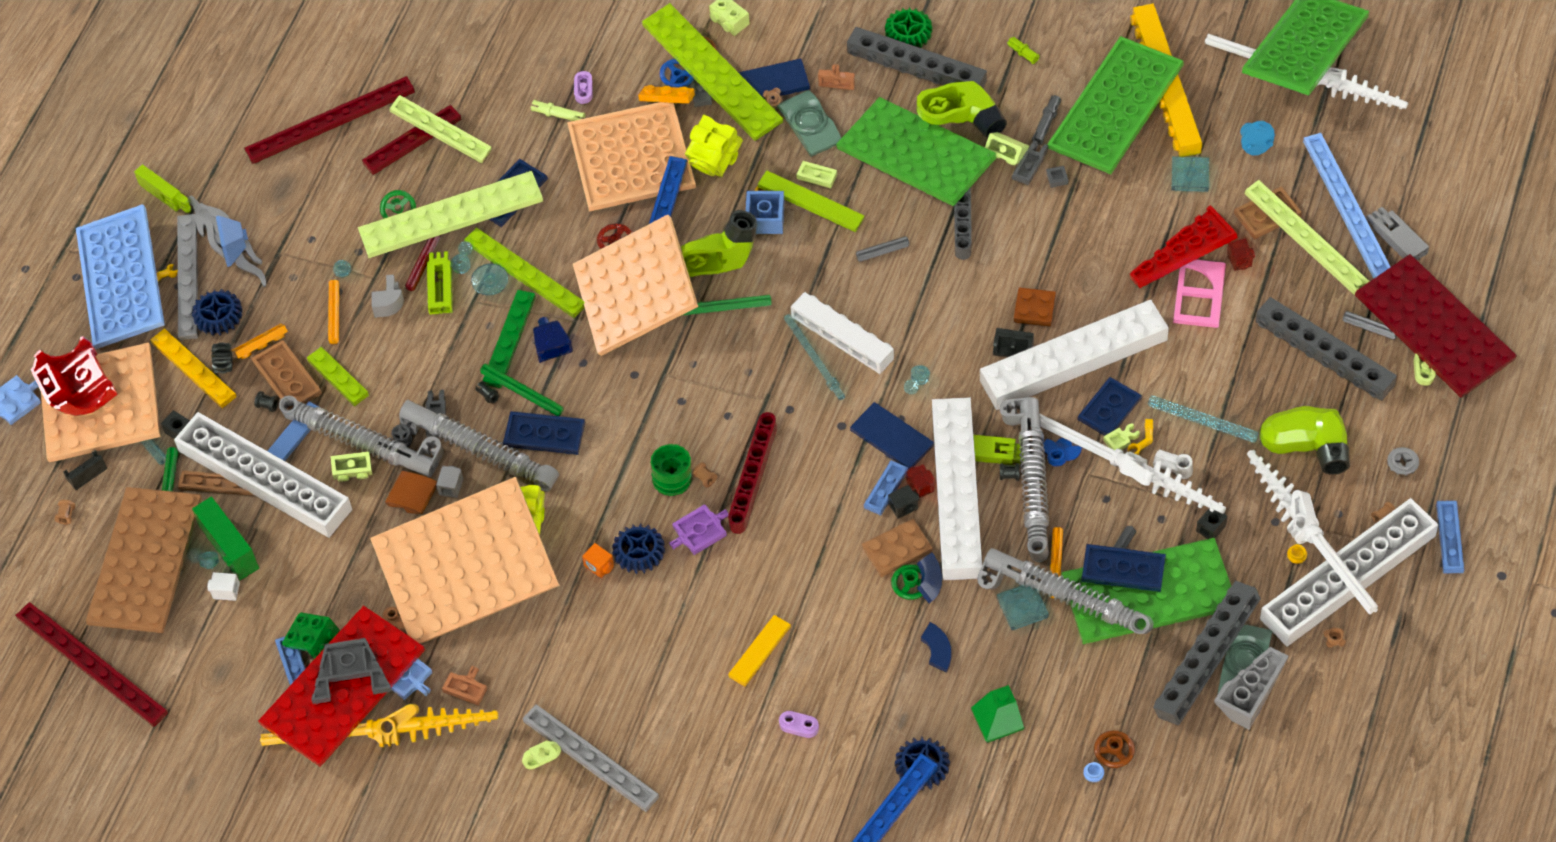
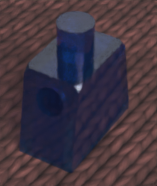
M541 317L538 320L539 326L533 328L539 363L572 353L571 340L559 321L549 322L548 317Z

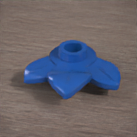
M1063 437L1056 442L1046 439L1043 447L1045 449L1044 452L1048 455V463L1055 467L1062 466L1066 461L1076 459L1082 450L1081 446H1072L1071 441Z

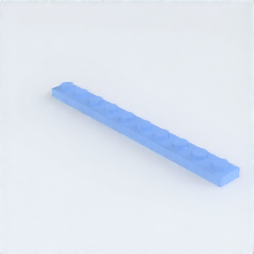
M1318 133L1304 137L1303 143L1374 279L1389 269L1390 265L1322 134Z

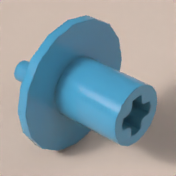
M1256 121L1242 126L1240 130L1242 136L1241 145L1246 153L1252 156L1260 155L1273 146L1275 133L1269 123Z

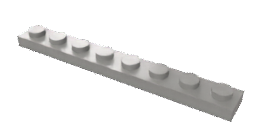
M195 214L177 216L179 340L198 338L197 324H194L192 309L196 305L195 300H198L197 226Z
M537 704L523 717L524 723L547 740L556 742L562 751L643 811L647 812L658 800V793Z

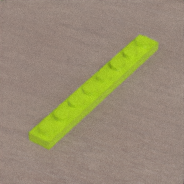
M478 228L473 230L464 239L466 245L571 317L575 318L585 308V301Z

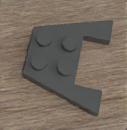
M365 638L325 644L319 675L315 683V691L312 694L313 704L331 702L330 682L371 676L373 694L391 692V686Z

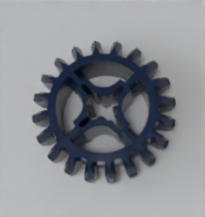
M222 288L219 292L214 289L212 293L207 291L205 296L200 295V300H195L196 305L192 309L194 324H197L200 331H204L206 335L210 333L212 336L216 333L221 336L222 332L228 334L229 329L234 330V325H239V319H242L243 313L241 302L236 295L231 294L229 290L224 292Z
M641 523L639 527H635L632 524L630 529L625 526V532L619 531V537L614 539L615 543L612 545V553L617 565L620 564L622 570L626 568L628 573L634 570L637 575L639 570H642L645 574L646 569L652 571L653 565L658 566L659 561H663V554H665L664 540L662 535L657 533L655 528L651 529L649 524L645 528ZM652 543L654 545V548L650 552L648 548L649 545ZM626 545L629 546L627 554L623 552Z
M921 736L920 741L913 737L912 743L906 740L905 747L900 746L899 752L896 753V774L901 779L908 770L906 764L911 767L921 753L935 762V759L929 757L930 753L937 758L938 762L935 763L938 765V768L921 790L923 791L925 786H928L931 790L933 783L939 786L940 780L944 781L946 779L945 774L949 773L948 767L950 766L949 754L945 752L944 745L939 746L938 740L932 743L931 737L927 741H924L923 736Z

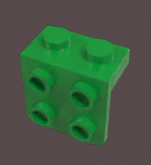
M301 612L295 618L282 644L288 648L307 651L315 659L324 649L325 644H329L340 632V629L330 617Z

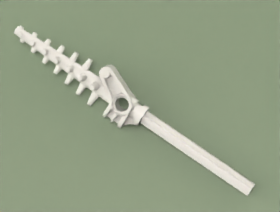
M1208 34L1205 39V44L1246 58H1250L1256 51V49ZM1330 67L1317 84V86L1320 84L1326 85L1327 88L1332 87L1331 97H1335L1337 90H1343V99H1346L1349 92L1354 94V101H1357L1360 95L1365 97V103L1373 99L1376 100V105L1384 102L1388 104V107L1394 105L1399 107V109H1406L1408 106V102L1400 100L1399 96H1390L1389 91H1385V93L1379 92L1377 85L1374 86V89L1367 87V80H1364L1363 85L1358 84L1357 75H1354L1351 81L1347 80V70Z
M1039 413L1040 427L1109 460L1111 465L1119 466V471L1122 474L1134 478L1143 485L1149 486L1150 482L1154 483L1153 494H1156L1161 486L1165 488L1164 497H1167L1170 491L1176 493V501H1179L1180 497L1184 496L1187 498L1186 503L1189 505L1193 500L1199 503V508H1202L1204 505L1209 507L1211 512L1214 510L1222 514L1225 512L1226 507L1223 506V503H1217L1212 500L1213 496H1204L1201 494V488H1198L1197 491L1191 489V481H1188L1186 485L1180 483L1181 474H1178L1176 479L1171 478V467H1168L1165 473L1160 472L1161 460H1158L1154 468L1147 465V459L1132 452L1124 454L1120 449L1113 450Z
M1255 450L1248 451L1247 455L1250 458V463L1256 467L1255 473H1260L1263 476L1260 482L1264 483L1266 481L1268 483L1265 491L1269 493L1273 490L1274 492L1270 501L1274 503L1277 499L1280 500L1276 511L1280 512L1284 507L1286 509L1281 521L1285 522L1290 516L1293 520L1287 526V531L1291 533L1298 544L1305 542L1314 543L1368 614L1377 612L1378 605L1323 537L1324 532L1319 527V521L1316 518L1310 494L1300 490H1295L1291 494L1290 492L1294 485L1291 483L1285 488L1283 484L1286 478L1283 476L1278 480L1276 477L1279 473L1278 470L1272 473L1269 470L1271 467L1270 463L1265 465L1262 462L1264 458L1258 457Z

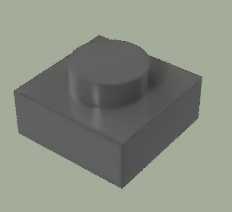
M1064 166L1046 169L1050 188L1068 185L1069 180Z

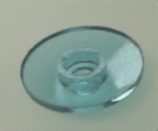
M482 265L472 274V287L482 295H495L506 287L508 274L500 265Z

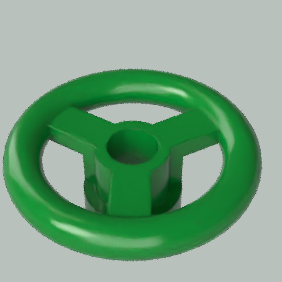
M394 190L387 193L380 203L382 218L389 217L386 214L385 208L391 209L392 212L397 214L402 213L404 205L408 201L411 205L410 210L416 209L414 198L403 190ZM397 195L404 196L402 199H400V198H393V199L390 201V203H387V201H388L391 197H393V196H397ZM396 205H401L399 209H395Z
M904 565L894 572L891 586L899 597L914 600L923 596L920 592L907 594L911 588L921 583V579L918 576V572L921 574L918 565ZM900 574H902L904 582L902 590L897 586V579Z

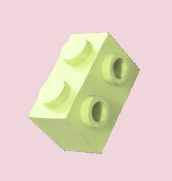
M716 0L709 6L711 20L720 24L726 32H730L734 36L750 24L749 13L733 0Z
M995 132L989 134L985 148L995 152L997 158L1006 160L1008 164L1016 165L1019 164L1029 145Z
M369 452L331 456L334 480L338 479L339 482L348 481L351 477L366 479L368 475H372Z

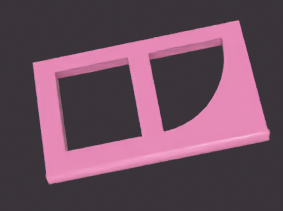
M1195 260L1180 268L1173 323L1219 327L1226 263ZM1185 269H1193L1204 274L1210 280L1213 289L1185 287ZM1182 296L1212 299L1211 316L1201 317L1180 314Z

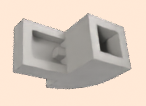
M386 275V291L372 292V310L375 318L391 316L397 313L404 304L402 290L399 287V282L395 281L394 275Z

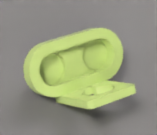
M554 741L542 742L529 748L524 753L522 763L527 769H535L556 759L561 753V748Z

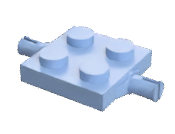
M16 375L0 387V417L5 419L10 425L41 403L40 399L34 394V390L39 387L36 380L28 385Z
M417 659L391 690L403 700L417 689L427 696L431 689L423 683L432 674V670Z

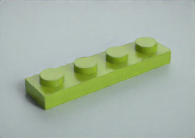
M322 347L307 357L308 362L354 407L369 396L368 391Z

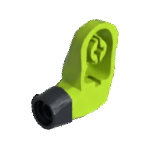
M974 81L949 83L935 89L921 91L917 96L916 111L918 116L930 124L942 125L969 121L986 138L989 137L990 133H1001L1007 125V121L999 107L994 103L990 95Z

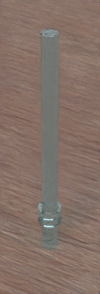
M787 314L784 320L827 381L826 385L835 393L839 400H843L845 394L839 387V382L835 377H832L791 315Z

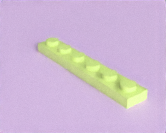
M401 95L398 96L390 107L391 113L480 163H483L491 151V146Z

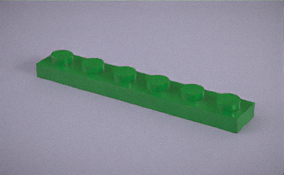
M517 290L489 362L490 366L506 375L535 301V293ZM484 375L482 381L488 386L502 388L501 384Z

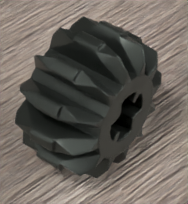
M219 342L213 344L211 350L213 371L220 374L231 372L233 359L230 343Z

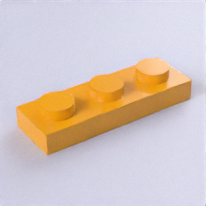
M647 85L644 86L638 97L639 101L689 104L695 96L694 88L655 87Z
M280 323L232 349V352L238 359L240 357L241 359L247 358L252 354L253 350H261L268 346V342L282 339L288 331L285 325Z

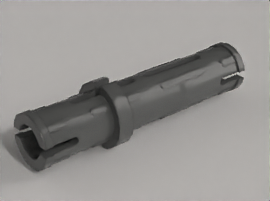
M1056 95L1050 97L1048 105L1043 109L1042 118L1032 137V141H1038V145L1043 143L1052 120L1057 116V109L1061 103V98Z

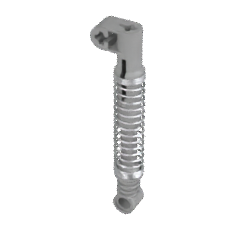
M285 396L279 403V408L286 419L301 422L307 425V428L310 430L319 431V434L324 431V436L328 434L330 438L335 436L336 441L340 438L341 443L344 441L346 445L351 443L352 448L356 446L357 450L361 448L362 452L372 453L373 457L378 455V459L383 458L384 462L388 460L389 464L401 465L427 477L433 475L444 454L440 440L434 436L427 437L417 452L407 448V445L403 442L393 440L391 437L387 438L386 435L382 436L381 433H377L375 430L366 429L365 426L355 424L353 421L350 422L349 419L339 417L337 414L334 415L332 412L328 413L327 410L321 407L314 408L303 404L293 396ZM289 406H294L293 409L287 410Z
M1033 397L1008 399L1001 403L1000 413L1005 424H1021V432L1019 433V445L1021 447L1019 450L1022 457L1020 459L1022 462L1021 468H1023L1021 470L1023 474L1021 478L1024 485L1022 486L1024 490L1022 495L1024 496L1023 506L1025 507L1023 509L1025 512L1024 525L1028 531L1027 547L1033 561L1043 562L1049 556L1047 539L1049 511L1047 504L1048 494L1046 493L1045 449L1043 448L1044 435L1042 430H1040L1039 401ZM1042 547L1040 551H1034L1036 548Z
M406 400L400 410V424L407 425L412 435L417 434L422 427L428 430L430 435L439 437V439L444 438L445 442L450 441V445L454 443L455 447L460 446L461 450L466 449V453L469 451L472 455L477 453V458L483 454L482 460L488 457V463L494 460L493 466L499 462L498 468L505 465L504 471L510 467L509 474L516 477H525V479H529L535 485L540 486L543 491H550L559 477V472L552 466L536 464L523 452L519 454L518 450L514 451L508 445L503 446V443H498L497 440L492 441V438H487L486 434L476 433V430H471L470 426L460 425L459 421L455 422L454 419H449V416L442 413L437 414L410 400Z
M993 548L988 551L978 574V583L985 589H996L1001 584L1003 576L1006 575L1015 579L1016 583L1021 586H1026V588L1031 586L1032 590L1035 588L1038 593L1042 591L1043 595L1047 593L1049 598L1054 596V599H1060L1061 603L1066 601V605L1073 600L1072 608L1075 607L1076 603H1079L1078 611L1083 605L1085 606L1084 613H1086L1088 608H1091L1089 615L1091 616L1095 610L1097 611L1095 618L1102 613L1101 620L1108 624L1119 623L1120 626L1124 625V628L1128 627L1129 630L1137 634H1147L1153 629L1154 624L1150 616L1138 611L1134 613L1133 609L1125 608L1121 601L1115 598L1110 600V596L1105 597L1103 593L1099 595L1098 591L1093 592L1092 588L1087 590L1086 585L1082 587L1080 583L1075 585L1074 580L1070 582L1069 578L1064 579L1062 575L1058 577V574H1052L1051 570L1046 572V568L1041 569L1039 565L1035 567V564L1030 561H1021ZM1011 567H1016L1022 571L1020 573L1016 570L1011 569ZM987 569H993L997 571L998 574L993 575L991 572H988ZM987 576H990V578L993 579L992 583L988 582V580L986 579ZM1141 618L1146 621V627L1143 630H1140L1137 626Z

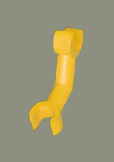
M169 264L167 269L156 273L158 282L167 276L171 278L177 276L178 270H172L174 264Z
M1145 419V439L1137 444H1130L1127 452L1131 449H1136L1137 451L1134 454L1139 455L1142 449L1153 442V419Z

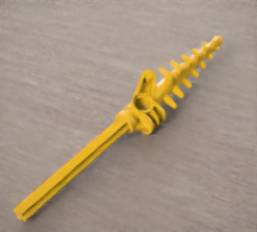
M409 704L385 718L377 719V721L371 719L367 720V723L359 724L348 737L368 735L369 738L376 740L380 747H385V744L392 746L394 743L398 746L400 745V733L409 732L413 743L416 742V731L422 730L424 739H428L429 729L435 728L437 736H441V727L448 726L451 733L454 732V725L461 724L462 729H466L467 723H474L475 726H478L481 721L491 722V720L498 719L499 716L497 710L492 712L480 710L479 713H471V709H467L466 714H459L458 708L454 709L452 715H446L445 708H441L440 715L434 716L432 707H428L427 716L415 717L419 712V707L416 704ZM387 721L391 722L393 726L391 732H387L384 729V724ZM273 733L261 734L260 742L262 746L286 744Z

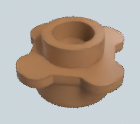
M774 88L771 91L766 90L763 93L766 102L771 107L783 102L779 88Z
M1340 628L1325 630L1326 646L1329 648L1338 645L1344 646L1346 643L1345 639H1343L1344 631Z

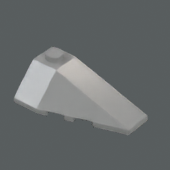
M1272 647L1268 648L1245 670L1242 669L1235 678L1226 682L1214 702L1231 721L1250 730L1289 656Z

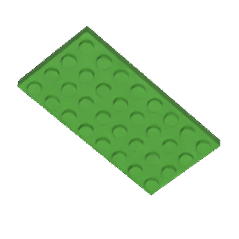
M1295 0L1242 67V73L1302 94L1310 95L1368 18L1369 11L1337 0Z
M1120 36L1047 144L1048 149L1112 174L1183 67V60Z
M881 97L872 104L836 144L838 150L951 206H954L997 158L995 152L939 125L923 121L918 115Z
M1215 538L1153 551L1154 553L1166 554L1161 592L1081 582L1083 568L1061 572L1064 579L1069 578L1070 582L1074 580L1075 585L1078 583L1081 584V587L1086 585L1087 590L1092 588L1093 592L1098 591L1099 595L1103 593L1105 597L1110 596V600L1115 598L1121 601L1125 608L1133 609L1134 613L1138 611L1150 616L1153 620V628L1213 615L1218 604L1222 602L1227 590L1231 587ZM1073 600L1070 601L1082 644L1135 633L1129 630L1128 627L1124 628V625L1120 626L1119 623L1111 625L1104 622V620L1102 621V613L1095 618L1097 612L1095 610L1090 616L1091 608H1088L1086 613H1084V605L1078 611L1079 603H1076L1075 607L1072 608ZM1143 618L1137 623L1140 630L1146 627V621Z

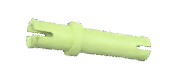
M536 100L532 102V104L539 107L531 106V111L544 113L548 117L555 116L570 121L581 120L578 116L585 118L584 112L554 106L550 102L548 104Z

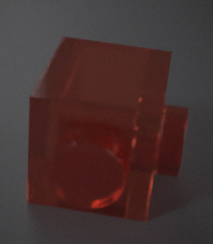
M1246 238L1228 243L1227 255L1234 271L1252 267L1255 253L1253 248L1249 247Z
M924 464L914 466L906 471V482L912 491L915 490L919 498L934 492L933 474L925 468Z

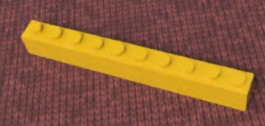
M1154 3L1133 7L1130 21L1132 26L1135 25L1136 39L1140 40L1139 44L1172 56ZM1177 74L1160 100L1159 107L1164 110L1163 118L1165 123L1168 122V133L1170 137H1173L1174 151H1178L1181 158L1201 154L1202 141L1182 83Z

